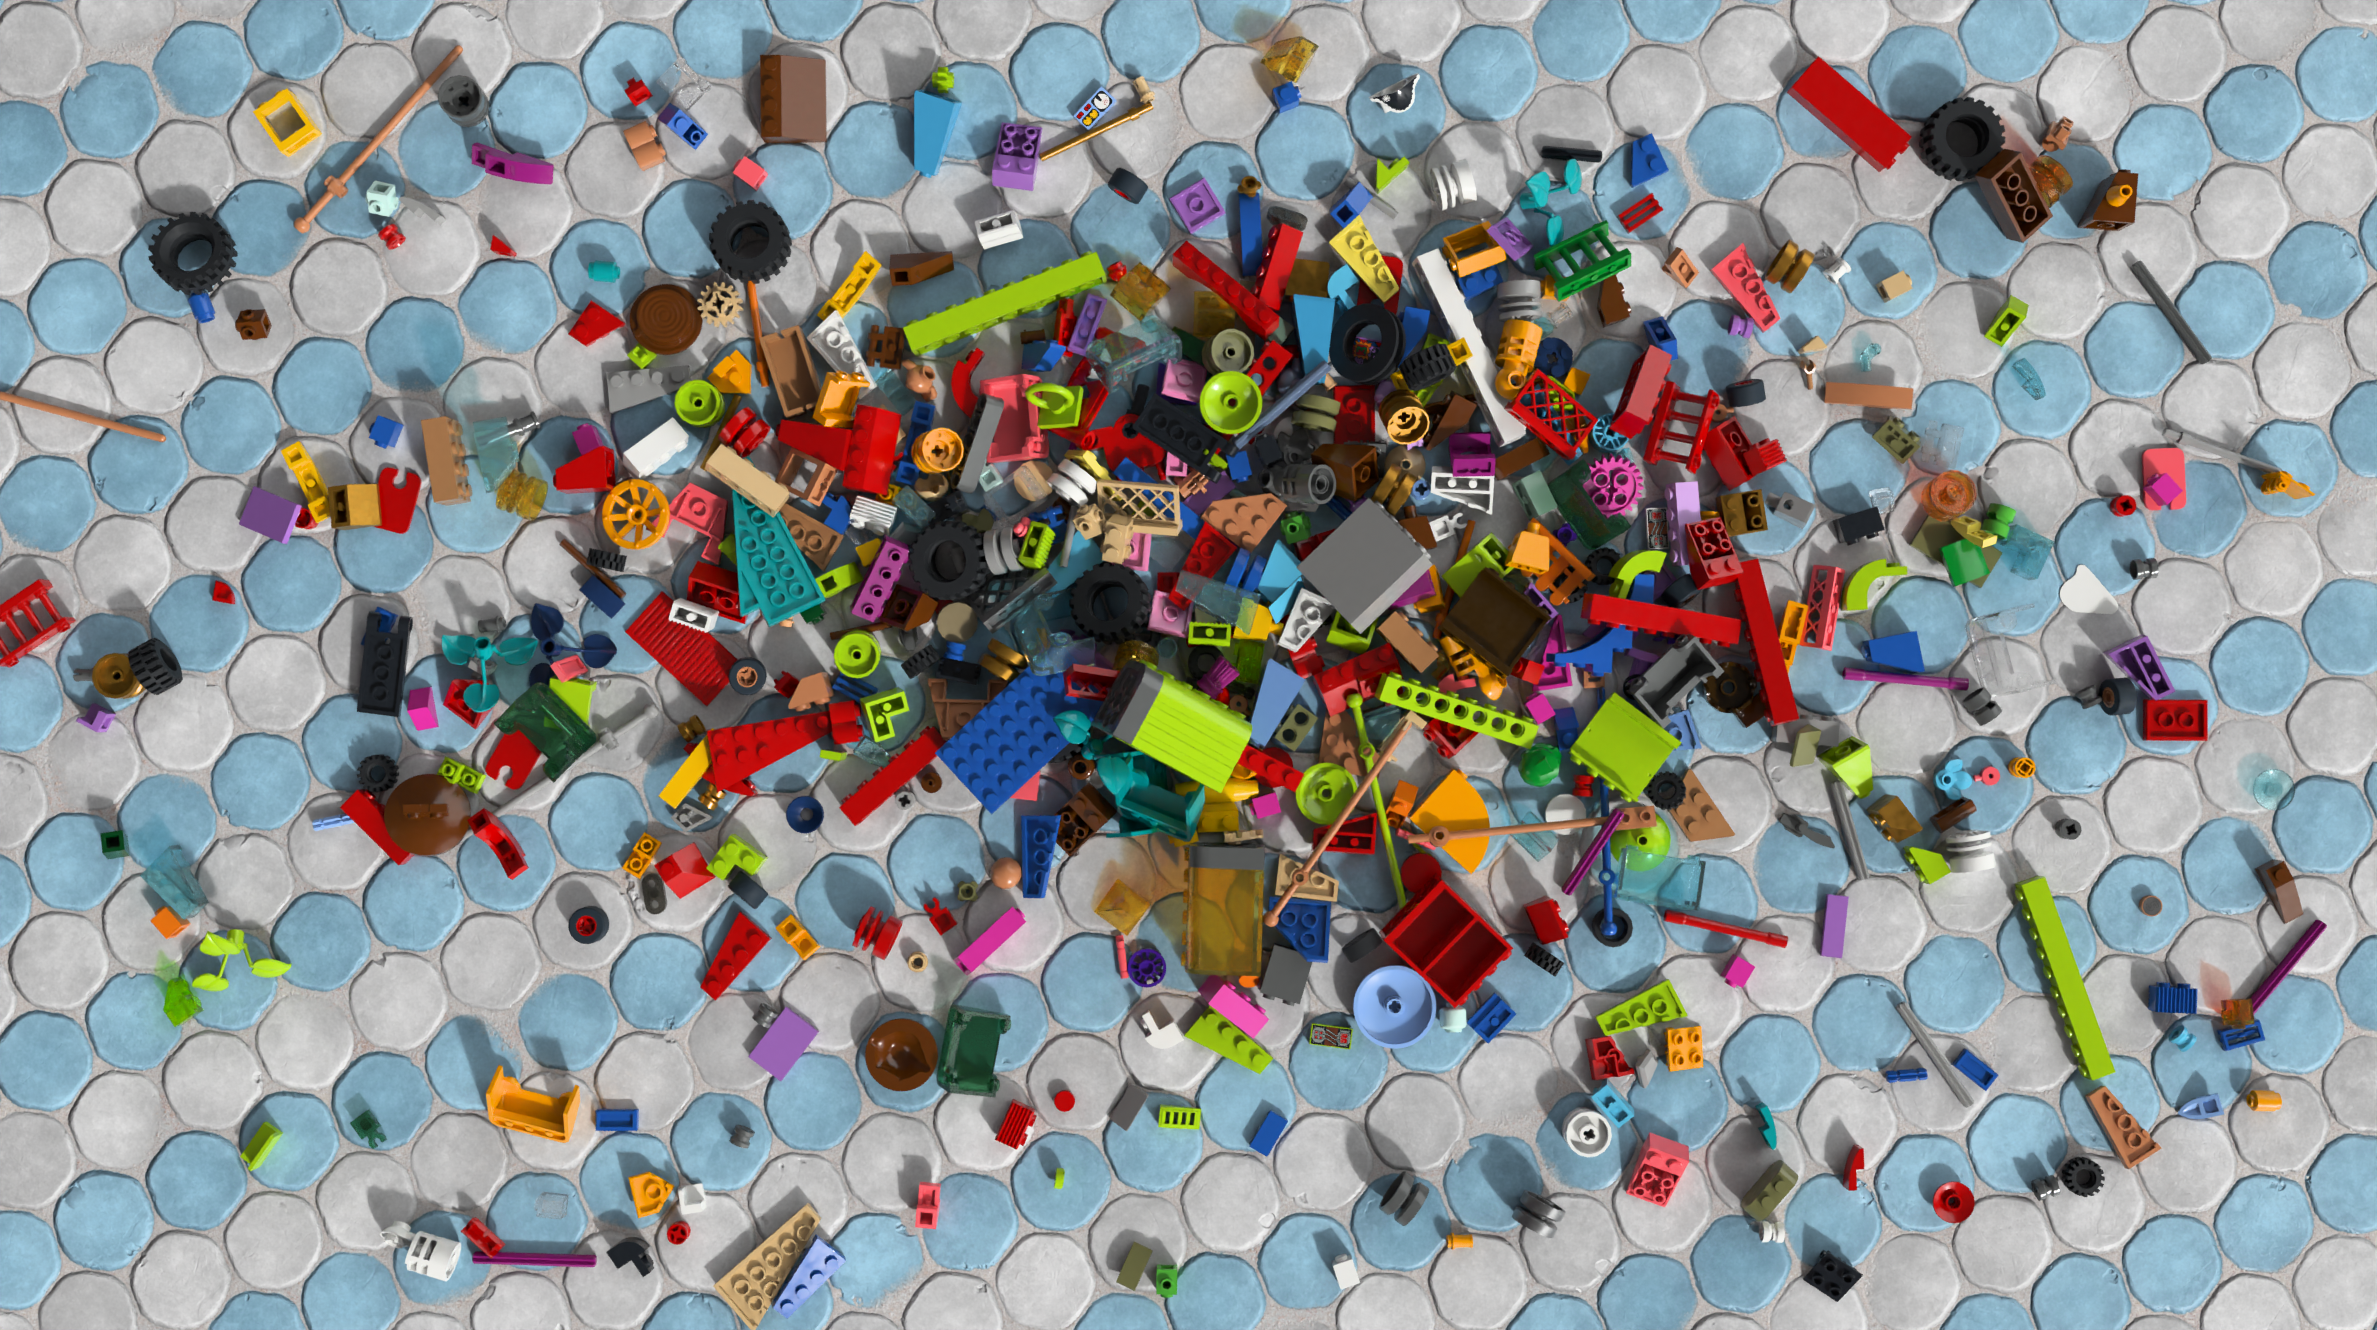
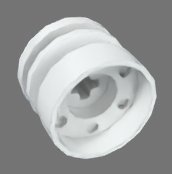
M1466 159L1452 162L1451 173H1449L1445 165L1440 166V172L1437 167L1430 169L1432 194L1441 211L1447 210V202L1451 208H1454L1456 203L1455 197L1458 198L1462 205L1476 201L1475 183Z
M1965 830L1945 837L1946 843H1956L1955 845L1948 846L1947 851L1958 853V855L1949 858L1952 873L1974 872L1996 867L1994 853L1983 852V848L1992 845L1991 841H1982V839L1991 837L1990 831Z

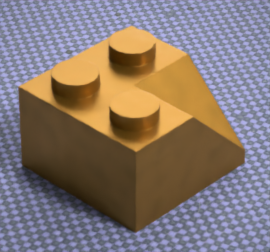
M1885 794L1866 809L1869 813L1868 818L1874 825H1879L1882 829V836L1888 842L1898 843L1923 829L1898 796Z

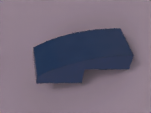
M594 575L579 589L581 593L611 619L625 605L618 596Z

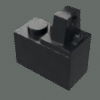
M960 490L922 507L930 525H934L935 522L949 521L970 512Z

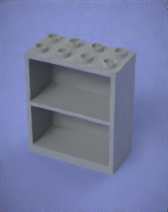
M1368 498L1296 568L1361 634L1433 564L1429 560L1431 556L1419 542L1417 543L1413 536L1405 528L1403 529L1399 522L1377 500L1373 503Z

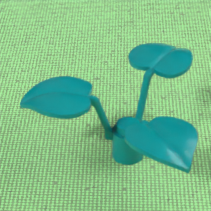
M1569 159L1565 164L1564 179L1566 184L1564 186L1550 189L1548 174L1546 172H1538L1525 182L1531 192L1522 193L1520 196V206L1522 209H1534V213H1541L1549 217L1546 222V232L1550 247L1562 242L1564 236L1563 221L1559 215L1554 216L1553 213L1540 208L1547 204L1550 193L1569 188L1570 194H1576L1582 184V173L1575 159Z
M467 635L442 636V650L450 663L463 665L468 662L470 657L474 658L475 655L481 661L483 684H472L466 688L463 694L464 702L474 712H484L491 709L500 698L498 686L494 684L487 685L485 660L490 659L493 651L499 657H504L506 663L518 666L527 663L532 658L538 644L537 639L510 638L500 644L499 651L495 645H491L490 639L484 636L476 639Z
M1069 710L1054 717L1053 721L1067 741L1072 744L1083 742L1081 754L1085 759L1096 760L1100 758L1097 761L1096 767L1098 775L1112 794H1117L1129 778V768L1124 760L1119 757L1111 758L1109 754H1100L1103 750V743L1113 736L1108 735L1101 741L1095 738L1089 740L1090 733L1087 730L1090 728L1091 722L1080 711Z

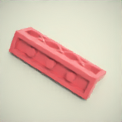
M1813 565L1807 599L1808 610L1800 646L1832 650L1845 574L1844 569L1833 566ZM1819 570L1828 571L1827 578L1821 583L1818 580ZM1821 589L1824 594L1823 599L1817 603L1814 599L1815 593ZM1818 610L1820 619L1813 623L1811 615ZM1814 630L1817 634L1816 642L1809 643L1807 642L1808 634Z

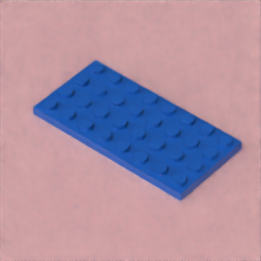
M1059 640L1053 643L935 752L991 814L1070 743L1061 734L1058 726L1053 721L1054 717L1065 711L1076 710L1084 713L1092 722L1103 701L1066 696L1063 673L1072 664H1081ZM1071 682L1072 690H1081L1075 682ZM1094 685L1087 686L1093 693L1100 692Z

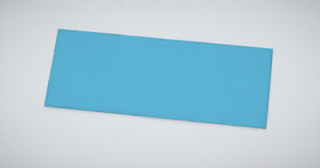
M1301 577L1268 607L1276 624L1293 608L1300 589H1306Z

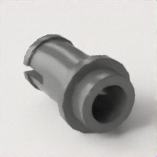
M496 616L494 619L478 621V629L481 633L497 630L502 632L507 627L505 618Z
M76 668L73 673H79V675H73L76 682L92 681L93 683V668Z

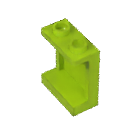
M557 675L551 677L544 726L550 727V730L553 731L568 730L574 735H583V733L585 734L589 731L590 725H588L591 698L592 692L596 690L597 682L574 678L562 683Z

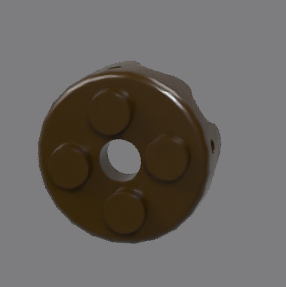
M1735 662L1719 663L1724 672L1718 678H1715L1713 675L1706 677L1708 681L1702 683L1704 699L1708 705L1719 712L1738 713L1753 701L1757 681L1748 668L1742 664ZM1727 681L1733 685L1731 693H1725L1723 690V684Z

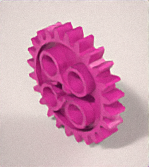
M1613 454L1609 455V459L1602 455L1601 461L1593 458V465L1586 463L1589 468L1588 470L1581 469L1584 476L1577 477L1580 484H1576L1575 487L1577 490H1580L1576 492L1577 497L1580 498L1578 500L1580 505H1584L1585 511L1590 510L1591 516L1597 513L1599 519L1602 518L1603 514L1607 520H1609L1612 514L1617 519L1620 512L1625 516V509L1632 511L1630 505H1638L1635 498L1642 497L1638 491L1644 489L1643 485L1640 484L1643 482V478L1639 476L1641 472L1639 469H1635V463H1630L1628 458L1622 460L1621 455H1618L1616 459H1614ZM1604 474L1603 479L1596 480L1598 475ZM1625 474L1623 479L1616 480L1618 475ZM1603 494L1600 499H1594L1596 495ZM1623 494L1622 498L1615 499L1616 495Z

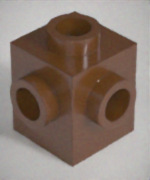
M265 309L240 311L238 319L235 321V328L237 332H240L242 340L267 338L272 327Z

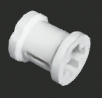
M1838 257L1829 269L1823 271V275L1830 283L1836 285L1842 275L1851 271V267L1844 259Z

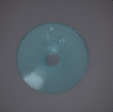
M2269 769L2260 773L2255 779L2253 795L2257 803L2263 808L2281 810L2292 802L2295 795V785L2292 778L2286 772L2278 769ZM2269 786L2273 787V791L2271 793H2269L2268 791Z

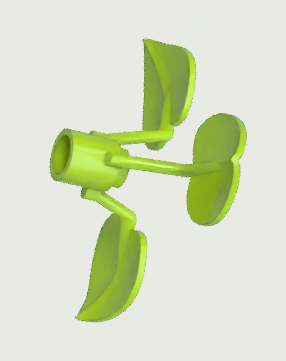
M232 929L227 931L226 939L207 931L205 938L200 943V951L212 956L224 954L223 961L216 976L209 973L198 975L193 979L192 987L214 992L225 990L229 986V981L221 977L228 955L239 954L242 949L244 950L249 967L252 968L251 973L259 977L273 978L280 976L291 968L292 963L286 964L268 958L252 962L247 949L248 944L244 943L245 933L242 930Z

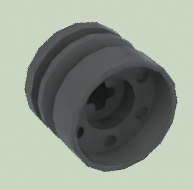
M457 75L448 78L440 86L438 92L439 105L454 123L463 127H472L484 121L489 112V101L476 81L468 76ZM467 102L469 105L466 107L463 103Z

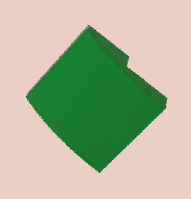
M1965 538L1939 548L1952 587L1990 573L1981 547Z

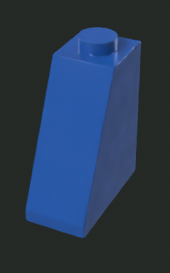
M1917 631L1862 641L1861 652L1867 662L1914 673L1925 672Z

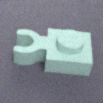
M986 459L979 482L985 492L989 493L1003 483L1004 479L996 466L992 463L988 465Z

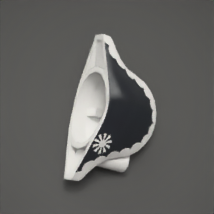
M1418 73L1409 76L1369 98L1372 102H1379L1384 113L1389 111L1396 113L1404 112L1414 102V89L1420 76Z

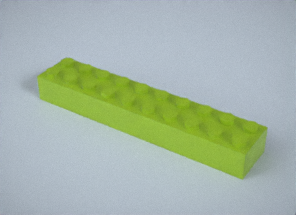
M1085 252L1080 255L1081 258L1074 261L1067 259L1061 262V266L1053 268V266L1041 270V274L1035 276L1034 274L1026 275L1022 278L1023 281L1018 283L1014 281L1008 282L1000 290H988L983 293L984 296L977 299L976 296L964 300V304L959 306L957 304L947 306L944 312H932L926 315V319L921 321L914 319L907 322V326L903 327L912 352L916 357L1058 302L1060 299L1068 298L1106 283V275L1097 252Z

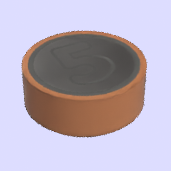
M2147 895L2140 900L2139 909L2144 915L2156 916L2162 910V902L2156 896Z

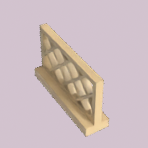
M1098 479V508L1102 510L1107 521L1113 514L1134 518V533L1178 536L1183 527L1182 519H1180L1179 485ZM1103 486L1110 487L1115 493L1109 497L1103 491ZM1130 488L1135 494L1129 499L1121 490ZM1144 489L1150 490L1155 496L1149 500L1141 492ZM1164 491L1173 492L1174 498L1170 502L1162 495ZM1117 494L1125 501L1121 507L1112 500ZM1137 496L1145 503L1141 508L1132 502ZM1157 497L1165 504L1161 510L1152 503ZM1109 503L1116 511L1114 513H1105L1104 506ZM1129 505L1136 513L1128 515L1123 508ZM1147 506L1156 513L1153 517L1147 516L1143 512ZM1169 508L1174 513L1175 518H1167L1162 512Z

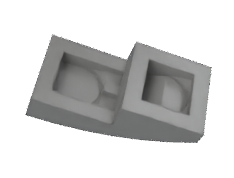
M400 197L398 199L418 217L426 213L439 225L446 220L441 214L417 200L407 197Z

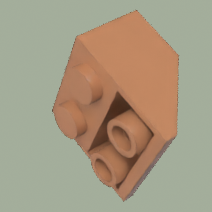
M820 672L802 678L788 704L789 709H796V712L810 709V704L822 705L830 702V698L835 696L828 673Z

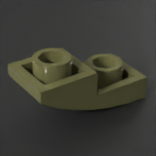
M1134 1242L1116 1283L1135 1291L1153 1250Z

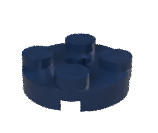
M1555 337L1545 338L1540 341L1534 362V370L1539 369L1546 376L1550 375L1553 378L1563 376L1572 365V349L1562 339ZM1552 353H1554L1556 355L1555 358L1557 359V362L1553 361L1550 364L1548 362L1549 358H1547L1546 356L1547 354L1551 355Z

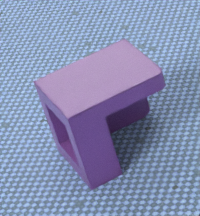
M92 703L86 716L78 717L76 722L95 732H107L116 714L96 703Z

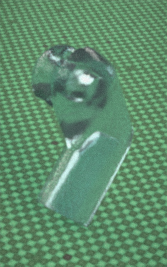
M1871 343L1860 353L1861 372L1872 371L1871 360L1881 353V346L1879 344Z

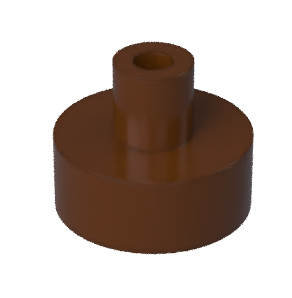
M934 772L925 774L921 780L923 790L928 793L939 791L943 783L941 776Z

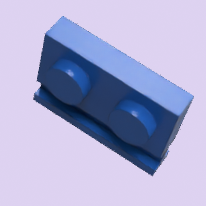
M1493 993L1466 1022L1489 1044L1516 1013L1497 994Z

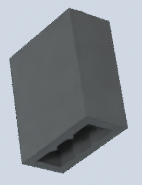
M1273 943L1259 989L1260 993H1263L1262 997L1274 1000L1277 997L1283 999L1282 1003L1294 1006L1295 1003L1300 1004L1312 962H1307L1296 949Z

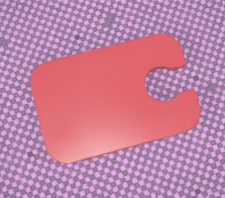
M2159 448L2144 451L2142 454L2143 487L2148 484L2147 479L2153 474L2167 473L2183 490L2170 502V510L2183 508L2186 505L2183 451L2179 448ZM2143 489L2144 506L2152 511L2161 510V506H2158Z

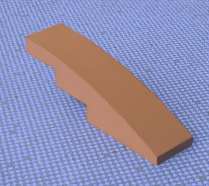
M1826 382L1824 403L1912 410L1914 389L1871 384Z

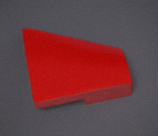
M1611 1036L1585 1039L1592 1080L1635 1074L1634 1069L1629 1067L1624 1060L1625 1056L1616 1048V1043Z

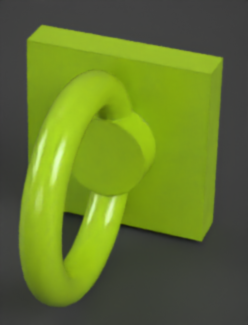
M1036 383L1026 389L1025 396L1027 400L1040 407L1037 425L1040 429L1078 427L1084 391L1081 386L1063 387L1052 383ZM1043 391L1042 399L1036 397L1033 393Z

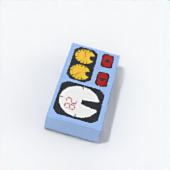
M1101 86L1073 117L1089 131L1117 101Z

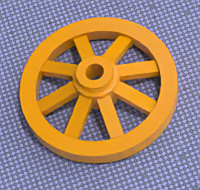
M640 479L627 480L615 486L608 494L602 509V521L607 535L617 545L632 550L648 548L660 540L667 529L670 517L669 504L664 493L653 483ZM637 487L648 490L643 504L641 503ZM630 489L634 505H631L620 495ZM655 496L659 508L648 510ZM615 502L627 509L626 514L612 515ZM660 515L656 527L649 519L650 517ZM628 520L629 523L617 533L612 521ZM645 525L652 534L642 540L643 526ZM636 526L635 541L630 542L623 539Z

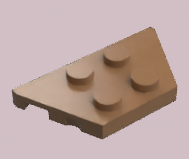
M1688 769L1682 780L1686 787V798L1683 799L1682 805H1678V808L1669 810V813L1688 841L1693 842L1734 836L1735 833L1691 769Z

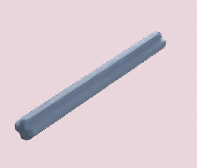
M1325 360L1318 364L1263 412L1253 426L1239 433L1232 440V443L1241 449L1331 370L1330 365Z

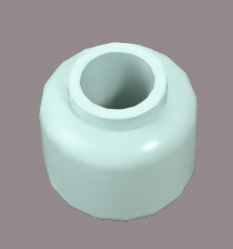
M1446 1003V1007H1442L1439 1010L1440 1027L1445 1029V1032H1462V1029L1467 1025L1466 1009L1459 1007V1005L1454 1008L1450 1003Z

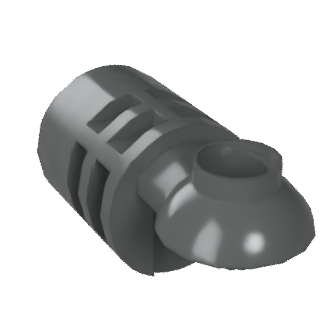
M1289 464L1285 468L1280 465H1273L1262 470L1257 478L1258 485L1264 493L1271 492L1277 497L1281 494L1286 501L1292 503L1325 504L1331 500L1336 490L1334 472L1327 465Z

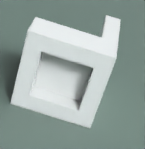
M702 1183L685 1185L678 1190L682 1215L702 1212L706 1208Z

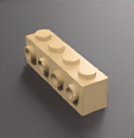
M721 444L706 462L705 470L774 518L789 498L790 492H788L787 487L782 483H776L771 480L770 475L765 471L757 470L748 459H742L736 455L737 453L733 448L725 447Z

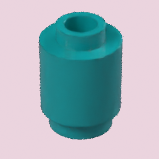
M595 260V262L589 263L588 276L590 279H594V281L615 283L616 279L620 278V267L617 266L616 262Z

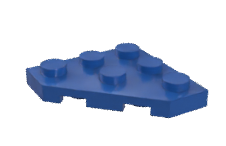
M1269 897L1268 911L1274 908L1281 897ZM1290 898L1278 915L1279 921L1275 927L1307 962L1328 963L1331 901Z

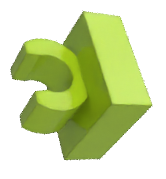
M638 343L627 356L641 369H646L658 355L648 351Z

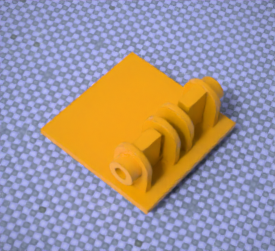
M2278 471L2261 475L2265 479L2260 487L2264 495L2284 492L2293 499L2315 495L2309 490V486L2296 482L2288 472Z
M1701 1026L1678 1029L1666 1028L1664 1035L1667 1044L1664 1047H1667L1668 1050H1665V1065L1668 1066L1669 1072L1703 1067Z

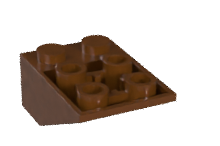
M1090 782L1055 814L1061 815L1056 843L1069 857L1117 813V810Z

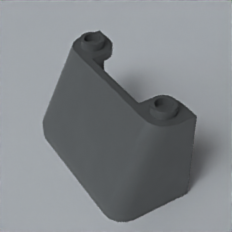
M1682 634L1640 677L1632 680L1629 691L1646 716L1660 727L1665 728L1671 722L1668 714L1672 715L1674 713L1672 708L1700 681L1706 683L1708 681L1706 677L1713 675L1715 678H1718L1724 670L1695 636Z

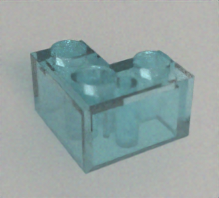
M2018 524L2009 526L2010 531L2007 539H2002L2000 545L2018 553L2010 572L2027 580L2038 579L2054 541Z

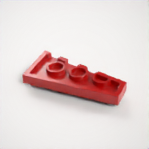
M742 911L739 912L700 986L715 1001L772 939Z

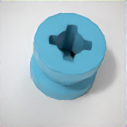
M2181 1025L2171 1032L2168 1039L2171 1043L2177 1044L2180 1051L2185 1052L2195 1044L2197 1037L2192 1033L2189 1034L2187 1028Z

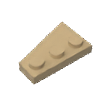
M1279 854L1275 895H1283L1292 882L1293 872L1298 868H1302L1304 864ZM1311 869L1308 872L1309 878L1307 883L1299 886L1291 896L1337 902L1339 881ZM1298 874L1297 878L1299 880L1304 879V876L1302 874Z

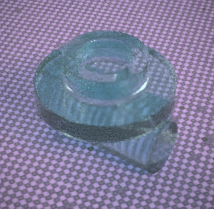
M1542 317L1533 321L1543 331L1541 338H1545L1553 332L1554 325H1552L1549 319Z

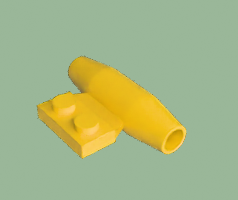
M1229 777L1221 793L1204 786L1205 804L1197 824L1198 833L1239 831L1238 809L1234 802L1258 797V780ZM1192 780L1175 784V793L1185 797L1187 792L1196 791L1200 783Z

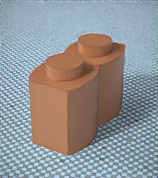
M644 121L623 131L642 171L665 162L663 156L666 155L662 144H657L655 137L658 135L653 125H649Z

